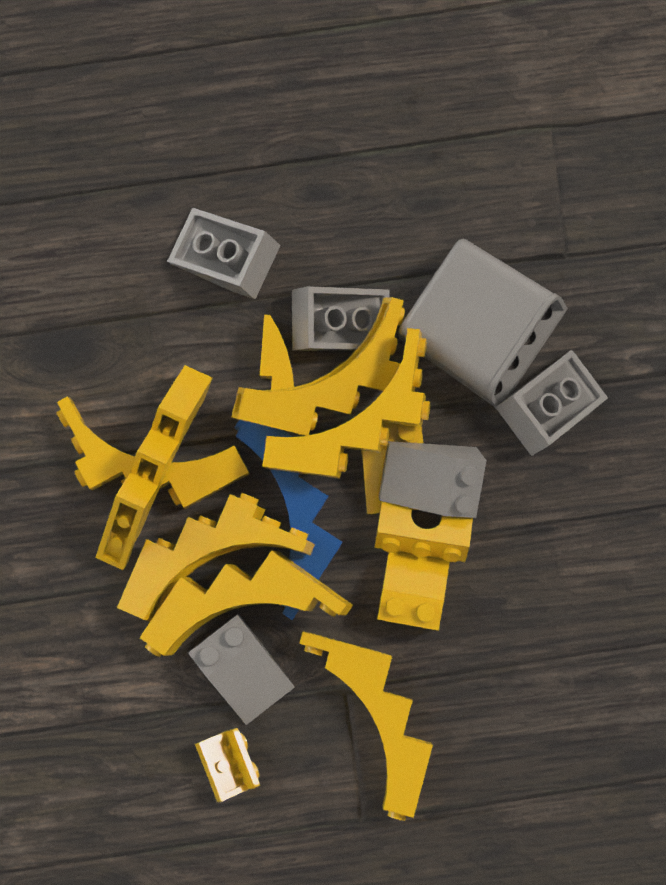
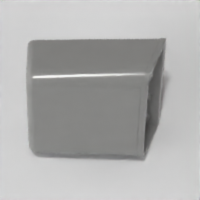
M460 239L455 243L402 322L398 331V337L405 343L407 328L420 329L422 338L427 339L424 357L495 408L511 395L568 308L559 295L542 287L470 241ZM550 307L552 310L551 317L547 320H541ZM534 332V342L530 345H524L531 333ZM517 356L519 360L517 368L507 370ZM501 382V392L494 395L498 383Z

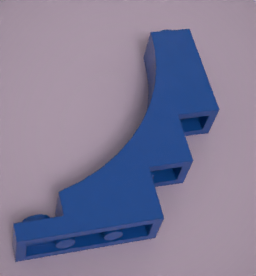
M240 419L234 428L238 431L236 438L247 445L262 461L267 436L293 437L281 429ZM269 469L285 499L290 528L293 527L309 534L307 540L315 544L311 555L290 549L289 559L319 580L343 543L312 523L328 499V496L299 477L301 473ZM282 605L285 607L282 614L293 620L299 609Z

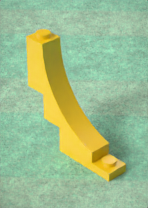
M184 365L159 405L151 430L137 450L131 471L115 496L95 558L121 570H124L134 543L142 531L172 460L205 400L212 377Z
M271 551L253 578L233 564H225L208 590L190 577H180L140 636V639L147 643L145 648L158 657H161V655L169 656L174 655L181 644L203 624L220 614L236 608L270 603L290 606L303 611H312L320 601L319 607L335 617L336 614L347 615L353 605L282 553Z
M303 631L299 644L305 645L304 651L322 656L323 650L329 652L325 668L339 677L356 693L370 712L379 730L383 742L387 770L383 810L388 811L387 816L405 821L406 816L414 818L433 744L404 735L412 699L383 691L392 655Z

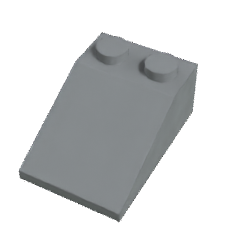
M192 208L167 262L227 290L256 299L281 245L266 231Z
M309 286L292 290V351H355L365 340L376 321L383 298L389 297V290Z
M570 350L495 408L530 455L533 456L552 444L608 399V397L573 350Z
M388 441L379 500L444 516L476 518L487 460L477 447Z
M239 614L188 653L246 725L295 688Z

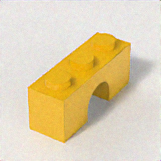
M382 501L374 548H381L387 552L412 553L417 557L443 558L448 562L466 561L470 547L473 518L442 515L440 524L437 527L423 529L413 522L411 517L412 508Z

